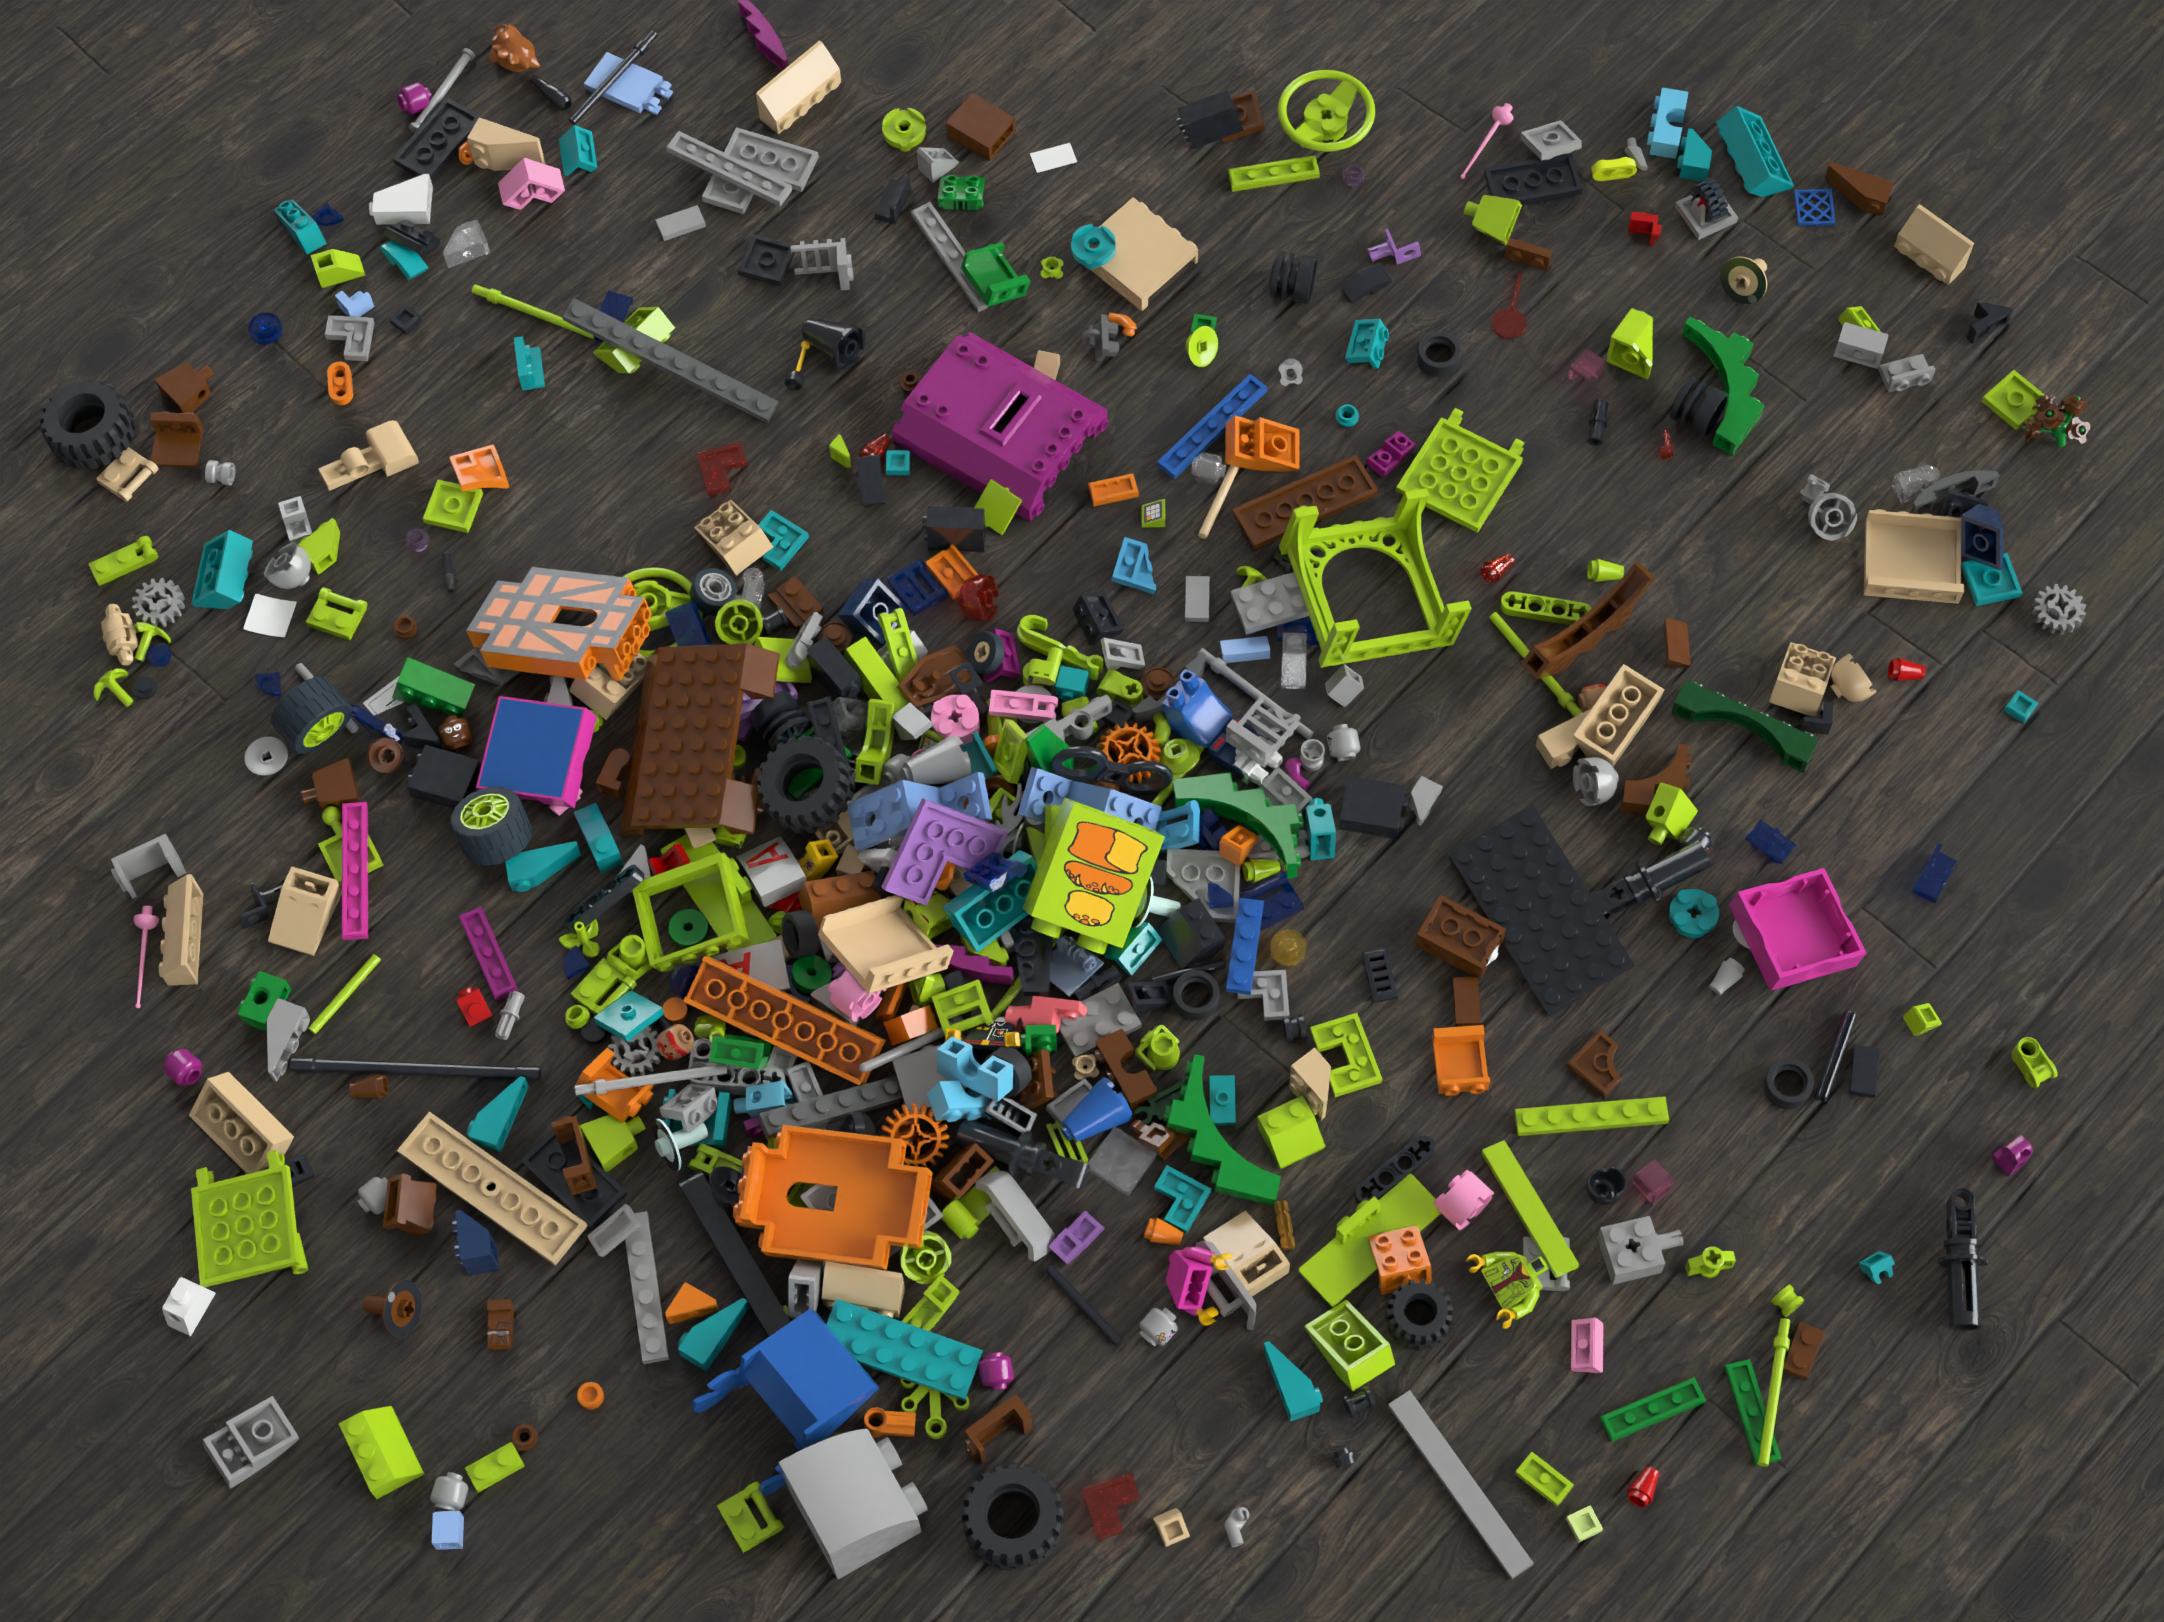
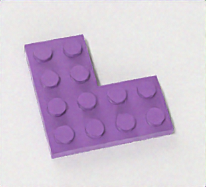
M922 798L883 882L882 888L885 891L927 905L947 861L986 875L992 870L1009 832L999 826Z

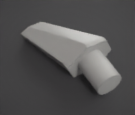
M1629 138L1627 140L1628 147L1625 149V152L1635 161L1639 169L1646 171L1648 167L1641 148L1637 146L1635 138Z

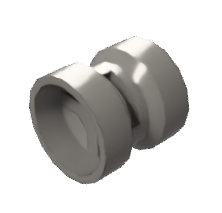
M209 460L205 470L206 482L213 484L221 482L223 485L231 486L235 478L234 463L225 462L220 464L218 461Z
M1315 739L1305 741L1301 746L1300 752L1302 767L1308 771H1316L1322 767L1324 762V745Z

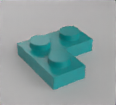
M772 510L758 525L764 534L773 540L771 543L773 548L762 555V560L780 571L809 538L808 532Z
M1166 1165L1154 1186L1156 1191L1175 1200L1164 1222L1187 1234L1210 1195L1211 1188Z

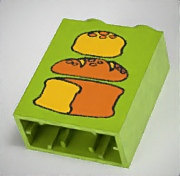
M1064 797L1022 907L1028 914L1035 917L1031 928L1055 938H1059L1063 927L1078 932L1080 935L1076 944L1100 954L1105 953L1108 943L1123 948L1165 836L1153 829Z

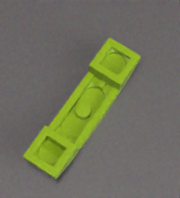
M940 1274L923 1293L924 1297L901 1322L930 1331L948 1310L960 1291Z

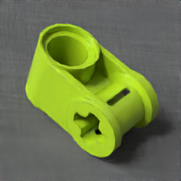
M1108 670L1097 688L1099 696L1103 697L1107 694L1111 701L1116 698L1133 709L1144 701L1141 683L1115 670Z
M2031 1037L2022 1038L2013 1049L2012 1059L2032 1088L2039 1087L2040 1083L2048 1078L2053 1079L2057 1077L2055 1065L2035 1039ZM2021 1048L2028 1049L2031 1056L2025 1055Z

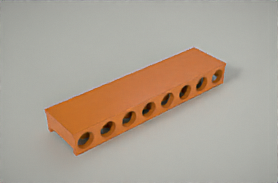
M703 957L700 969L683 1002L858 1085L866 1084L872 1070L862 1073L859 1070V1066L861 1063L879 1056L886 1041L885 1039L712 957Z

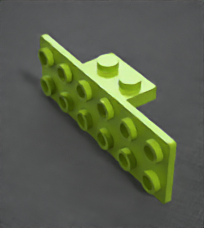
M687 834L661 849V854L663 855L674 844H682L690 862L719 853L713 842L693 849ZM730 858V863L749 940L742 942V945L736 948L727 947L726 950L728 952L767 943L777 937L752 900L750 893L752 886L746 876H740L738 873L740 870L739 866L733 858ZM720 871L683 884L718 937L734 932Z
M1412 1174L1407 1175L1381 1199L1378 1200L1374 1196L1369 1201L1364 1200L1356 1207L1355 1210L1357 1212L1350 1218L1348 1216L1342 1218L1337 1224L1336 1237L1299 1268V1273L1331 1307L1336 1306L1377 1270L1368 1237L1412 1226H1417L1419 1232H1421L1441 1215L1437 1207L1433 1205L1436 1199Z

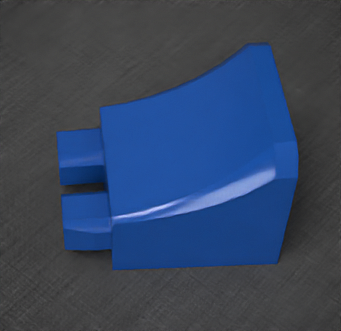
M1187 669L1183 670L1180 674L1179 682L1174 687H1170L1166 692L1167 697L1162 702L1171 733L1188 739L1203 748L1210 747L1233 719L1231 711L1214 695L1205 680L1197 677L1195 673Z

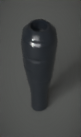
M533 75L530 78V81L539 88L559 110L570 108L572 99L565 91L542 80L537 75Z

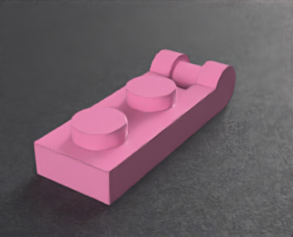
M991 690L989 715L1039 720L1046 723L1053 718L1056 720V713L1054 711L1058 706V698L1049 695ZM1038 705L1045 706V710H1038Z

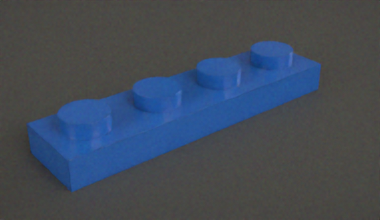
M1239 898L1226 992L1251 995L1264 901Z

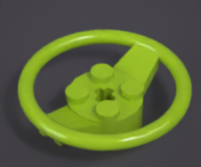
M1317 70L1303 74L1288 84L1279 99L1278 117L1283 130L1293 142L1298 143L1303 148L1333 152L1349 148L1367 135L1374 122L1375 105L1369 90L1353 76L1335 70ZM1317 79L1342 81L1330 96L1328 94H1321L1318 98L1308 103L1304 111V123L1296 130L1291 126L1287 117V103L1292 93L1298 87ZM1359 92L1366 104L1365 121L1354 135L1345 140L1335 142L1343 137L1347 130L1348 112ZM1323 140H1333V143H1323Z
M643 568L623 576L630 578L631 582L645 577L666 578L678 583L688 594L692 585L681 574L665 568ZM642 581L634 585L636 597H644L647 605L652 604L649 607L651 617L647 622L650 631L668 626L671 622V617L693 616L686 633L677 642L668 647L687 646L698 632L703 614L692 603L690 594L669 591L667 588L665 589L663 586L658 585L656 581ZM639 650L638 653L647 659L655 650Z

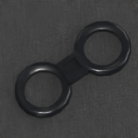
M1074 746L1063 749L1056 753L1050 762L1052 771L1063 778L1087 780L1096 777L1098 781L1116 784L1122 790L1132 794H1153L1164 790L1173 781L1172 770L1165 764L1156 761H1137L1126 765L1108 761L1105 753L1088 746ZM1073 757H1089L1098 762L1093 767L1081 770L1069 769L1062 765L1064 761ZM1143 771L1155 772L1162 776L1158 781L1149 784H1137L1127 780V777Z

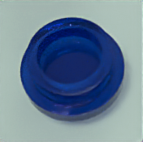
M156 644L149 649L147 657L151 664L163 667L170 662L172 652L167 645Z

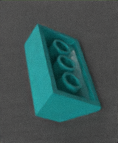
M1735 106L1716 121L1720 129L1718 131L1719 135L1728 146L1727 152L1736 163L1735 169L1742 176L1745 182L1743 183L1744 188L1748 193L1764 197L1790 190L1794 187L1761 116Z
M1019 850L942 907L956 930L976 952L982 950L1029 915L1022 907L1038 868L1031 855Z

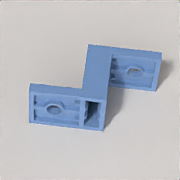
M1031 767L1018 814L1045 823V805H1061L1065 797L1131 822L1137 819V824L1155 830L1162 807L1110 788L1072 781ZM1047 792V800L1044 803L1043 795Z
M976 772L941 788L901 780L848 803L855 850L863 851L896 836L905 837L922 798L985 822L992 820L984 773ZM968 798L969 804L967 805L966 809H964V800ZM875 814V821L871 825V816Z

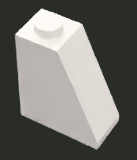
M423 174L374 193L373 202L369 204V212L371 216H374L376 225L396 224L403 220L411 221L414 224H430L433 186L429 174Z

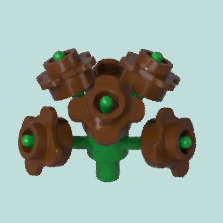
M2048 394L2040 395L2035 400L2037 404L2032 409H2037L2038 420H2035V416L2031 415L2030 419L2023 423L2022 433L2026 435V442H2029L2030 438L2038 439L2040 432L2052 433V437L2056 438L2058 447L2066 445V436L2071 440H2077L2079 444L2086 442V435L2088 430H2090V424L2087 421L2082 422L2078 417H2075V415H2081L2083 409L2089 408V405L2084 403L2085 400L2082 397L2072 395L2069 398L2061 399L2059 404L2054 402L2056 396L2049 397Z

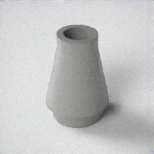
M1729 958L1727 961L1722 962L1709 987L1718 995H1722L1725 990L1743 977L1742 973L1745 969L1736 960Z

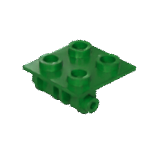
M955 175L941 176L937 198L938 207H943V210H954V201H956V210H959V201H962L963 210H965L967 201V210L979 211V208H983L985 177L974 175L968 177H957Z

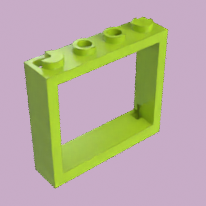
M721 852L644 879L632 890L650 966L661 972L671 971L675 968L674 966L681 963H693L697 961V958L704 955H716L719 953V950L727 947H739L742 945V942L749 940L730 859ZM720 871L734 932L663 956L649 896Z

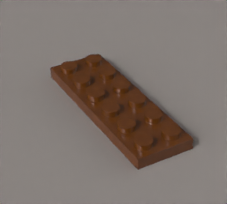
M1354 455L1238 506L1232 510V514L1253 550L1282 538L1293 510L1300 506H1317L1319 515L1316 522L1377 496L1378 489L1357 455Z

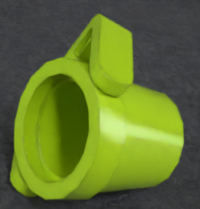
M637 935L626 936L621 943L608 952L607 961L620 972L634 980H637L652 968L649 963L645 943Z
M933 973L908 981L907 985L910 989L912 1000L918 1007H924L926 1004L933 1002L932 996L946 992L945 983L940 973Z
M1157 1025L1152 1031L1149 1030L1140 1040L1141 1044L1135 1050L1136 1056L1152 1071L1156 1069H1172L1178 1063L1180 1050L1177 1045L1179 1040L1164 1025ZM1148 1047V1053L1146 1057L1142 1053V1051Z

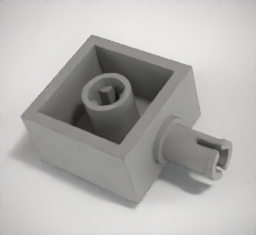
M1650 1216L1601 1227L1597 1239L1612 1285L1662 1273L1665 1266L1662 1250L1683 1246L1682 1236L1679 1237L1681 1235L1680 1230L1658 1235L1655 1233Z

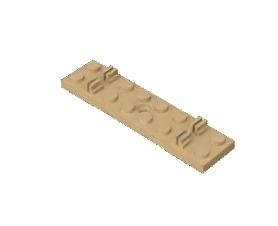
M431 1112L424 1117L397 1150L398 1154L555 1266L587 1227L586 1222L534 1187ZM493 1183L496 1185L495 1190H487L489 1184Z

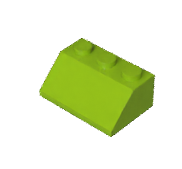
M659 307L638 308L624 322L628 326L662 343L669 339L671 336L670 332L675 328ZM605 341L593 352L596 357L618 373L631 374L640 367L639 363L642 361Z
M392 1406L362 1411L339 1423L364 1479L376 1499L424 1475Z

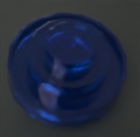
M264 312L255 315L250 320L248 332L253 341L266 345L277 341L281 337L283 326L278 316L273 313Z
M686 963L678 966L673 971L670 978V986L676 996L683 1000L687 997L700 967L695 964Z

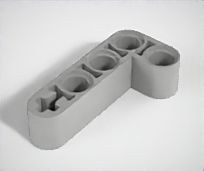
M701 1038L694 1042L688 1069L721 1065V1063L709 1062L712 1042L709 1039ZM702 1050L710 1051L706 1056L698 1055ZM726 1064L727 1074L708 1076L701 1080L689 1079L690 1083L714 1087L715 1093L726 1092L745 1096L746 1088L762 1084V1079H764L763 1084L784 1081L787 1085L785 1076L779 1069L768 1067L753 1069ZM722 1076H731V1079L727 1082L719 1081ZM748 1078L756 1079V1081L752 1084L744 1083V1081Z

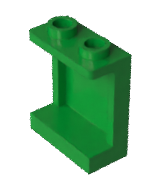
M1002 242L968 251L965 253L961 265V270L987 307L1025 296L1030 284V279L1026 274L1018 277L1003 256L1005 245Z
M725 1034L724 1037L713 1036L709 1062L761 1069L767 1067L772 1044L763 1039Z

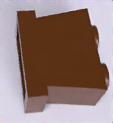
M402 1173L388 1179L383 1228L390 1230L399 1228L418 1237L432 1231L434 1203L437 1197L435 1193L436 1183L410 1181L411 1176Z

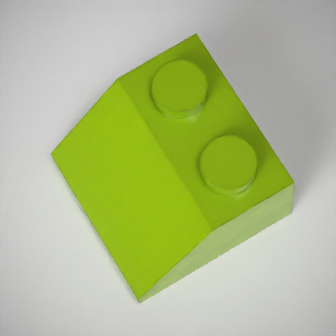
M1303 1095L1258 1116L1257 1128L1280 1169L1325 1148L1315 1116Z

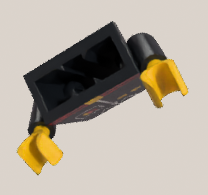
M998 1017L993 1023L988 1025L983 1023L975 1026L964 1035L961 1034L960 1029L946 1028L945 1042L953 1036L972 1045L973 1056L980 1065L1000 1047H1010L1018 1052L1023 1050L1021 1049L1022 1041L1019 1032H1015L1013 1024L1005 1022L1004 1017Z

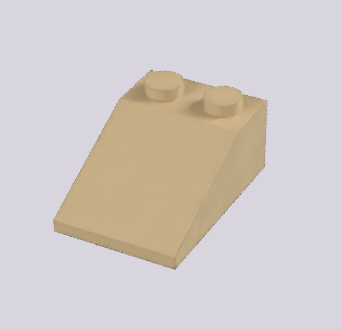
M479 118L467 137L474 163L480 168H488L493 171L512 170L523 158L546 165L539 138Z

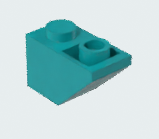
M1688 128L1687 137H1682L1680 150H1683L1684 153L1678 157L1677 168L1681 169L1679 178L1704 181L1707 179L1712 150L1693 129Z

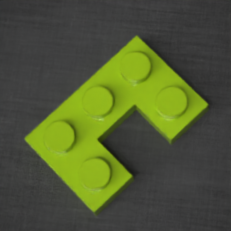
M1357 1013L1310 1027V1033L1318 1052L1342 1046L1349 1064L1330 1070L1329 1084L1334 1097L1382 1083V1076Z

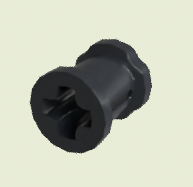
M780 606L776 608L775 612L764 617L762 616L763 630L767 636L771 635V631L783 625L785 627L789 626L787 617Z
M1367 1386L1362 1387V1391L1351 1396H1342L1344 1406L1351 1418L1356 1417V1413L1369 1407L1371 1409L1376 1408L1374 1398ZM1362 1399L1364 1400L1363 1402H1360V1403H1358V1404H1354V1403L1357 1402V1401H1360V1400H1362Z

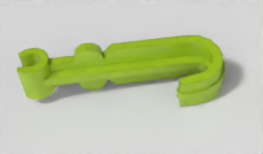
M1028 615L1021 619L1017 628V636L1025 646L1048 656L1051 647L1059 648L1063 651L1061 661H1064L1068 667H1077L1089 671V678L1098 680V671L1103 672L1104 660L1101 656L1092 655L1088 657L1079 653L1073 646L1065 647L1058 641L1029 630L1035 628L1046 631L1048 622L1043 617Z

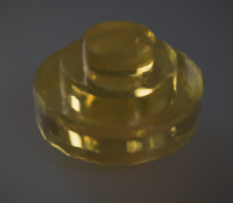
M1282 930L1275 934L1271 940V955L1281 965H1296L1306 955V940L1295 930Z

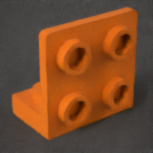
M1417 1226L1368 1237L1378 1269L1379 1288L1382 1295L1392 1293L1394 1290L1398 1291L1399 1285L1403 1283L1408 1285L1409 1280L1415 1279V1283H1419L1420 1279H1426L1425 1284L1431 1283V1264Z

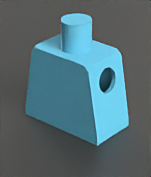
M784 1081L748 1086L746 1088V1098L734 1099V1110L736 1114L748 1113L751 1118L758 1117L759 1113L795 1104L796 1097Z

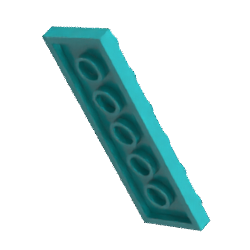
M836 1299L826 1324L859 1364L963 1401L966 1400L983 1350L839 1299Z

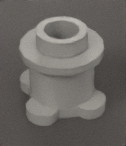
M1287 359L1280 364V383L1283 386H1287L1290 383L1298 385L1302 382L1303 368L1299 361ZM1293 369L1295 372L1289 373L1287 370Z
M1810 474L1806 487L1801 489L1800 493L1803 495L1802 499L1805 502L1812 504L1817 497L1829 490L1830 484Z

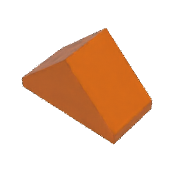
M1238 825L1222 836L1219 856L1241 867L1260 836Z
M930 1005L884 1022L892 1046L939 1028Z
M685 1282L665 1314L670 1325L719 1312V1307L716 1299Z

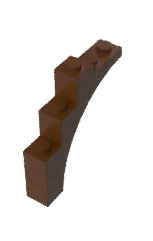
M1640 562L1634 563L1624 577L1591 610L1558 635L1533 646L1521 664L1536 679L1566 671L1578 654L1593 650L1605 633L1622 627L1633 611L1631 609L1651 585L1655 577Z

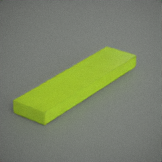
M1314 155L1228 169V176L1232 192L1316 179L1320 177L1316 156Z

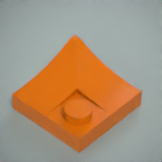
M494 444L449 457L462 492L479 488H509Z

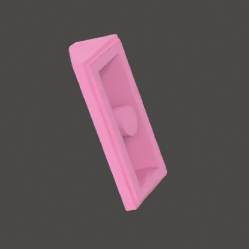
M1597 1318L1572 1320L1571 1371L1603 1372V1323Z

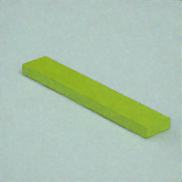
M1505 1140L1483 1149L1482 1156L1555 1278L1579 1267L1578 1261Z

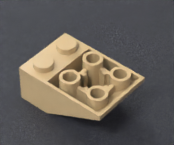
M732 500L722 504L718 510L704 518L694 527L735 575H738L773 548L762 529Z
M1790 642L1769 702L1815 718L1836 657L1830 656L1826 652L1809 649L1802 644Z
M638 653L621 681L612 680L605 663H596L587 680L575 678L569 691L607 720L644 679L647 659Z
M291 866L281 889L268 942L314 956L342 894L337 880Z
M1246 1210L1203 1237L1204 1241L1212 1242L1221 1254L1230 1253L1233 1256V1259L1226 1260V1262L1231 1266V1269L1251 1297L1289 1273L1290 1263Z

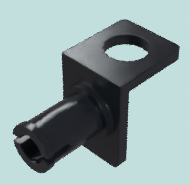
M966 661L951 670L949 676L959 689L960 695H967L978 709L979 717L989 711V706L980 694L983 682L970 662ZM960 671H968L971 674V681L968 683L960 682L958 679Z
M254 882L250 883L251 893L258 908L240 915L242 929L269 919L268 906L278 902L282 884L261 892ZM258 915L255 919L247 921L251 916Z

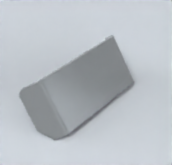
M991 1172L975 1181L976 1189L986 1191L993 1200L985 1209L988 1213H991L1009 1237L1013 1247L1023 1241L1028 1247V1259L1034 1262L1050 1252L1051 1248L1049 1245L1055 1240L1054 1232L1008 1172Z
M1196 1242V1247L1212 1251L1216 1256L1221 1255L1212 1242ZM1211 1263L1213 1268L1210 1277L1218 1273L1236 1298L1233 1302L1228 1303L1210 1278L1207 1292L1219 1307L1220 1313L1223 1317H1226L1242 1306L1248 1315L1247 1329L1253 1330L1256 1302L1231 1268L1220 1271Z

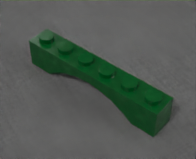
M1685 680L1671 712L1692 723L1723 721L1745 727L1765 740L1776 752L1781 763L1803 773L1819 742V739L1809 732H1802L1793 728L1787 722H1780L1771 718L1765 712L1755 711L1742 702H1735L1726 698L1720 692L1706 689L1698 682Z

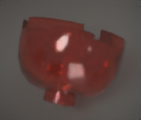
M986 574L975 575L967 578L962 583L956 594V601L966 617L974 621H992L998 611V605L994 606L995 597H999L995 578Z

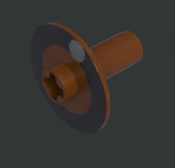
M409 1280L396 1282L389 1289L386 1297L368 1295L363 1302L365 1312L382 1315L386 1330L395 1337L408 1335L415 1328L421 1314L422 1301L420 1291Z

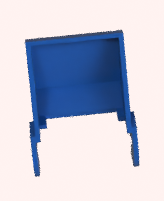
M809 1309L741 1357L740 1367L736 1370L724 1372L708 1383L707 1386L715 1391L694 1399L691 1407L696 1413L703 1412L716 1405L735 1386L741 1389L744 1385L751 1384L796 1438L795 1446L801 1451L820 1441L826 1440L879 1387L816 1311ZM780 1465L776 1466L775 1469L782 1473ZM783 1473L762 1482L758 1488L762 1495H769L786 1484Z

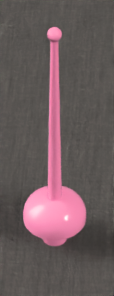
M1505 103L1503 107L1496 106L1493 109L1492 117L1495 123L1466 170L1460 176L1461 179L1465 178L1466 173L1498 126L1508 125L1512 122L1513 115L1510 113L1512 110L1510 104Z
M143 906L142 914L134 916L135 925L142 929L136 1008L141 1007L140 996L148 930L155 928L159 923V918L152 915L153 907Z

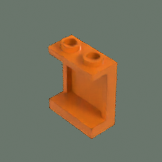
M1484 1025L1433 1029L1432 1044L1438 1094L1445 1093L1447 1096H1454L1460 1092L1469 1091L1472 1094H1480L1489 1089L1490 1077H1488L1483 1041L1485 1035Z
M606 1048L582 1071L576 1085L594 1083V1080L605 1078V1081L629 1077L610 1064L615 1053ZM654 1084L645 1085L644 1087L638 1086L607 1091V1094L596 1095V1093L582 1095L623 1123L629 1116H636L642 1107L641 1104L646 1105L654 1094L651 1092Z

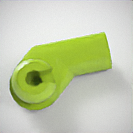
M1156 713L1153 716V721L1156 725L1153 739L1159 741L1158 747L1164 748L1169 742L1171 728L1164 714Z

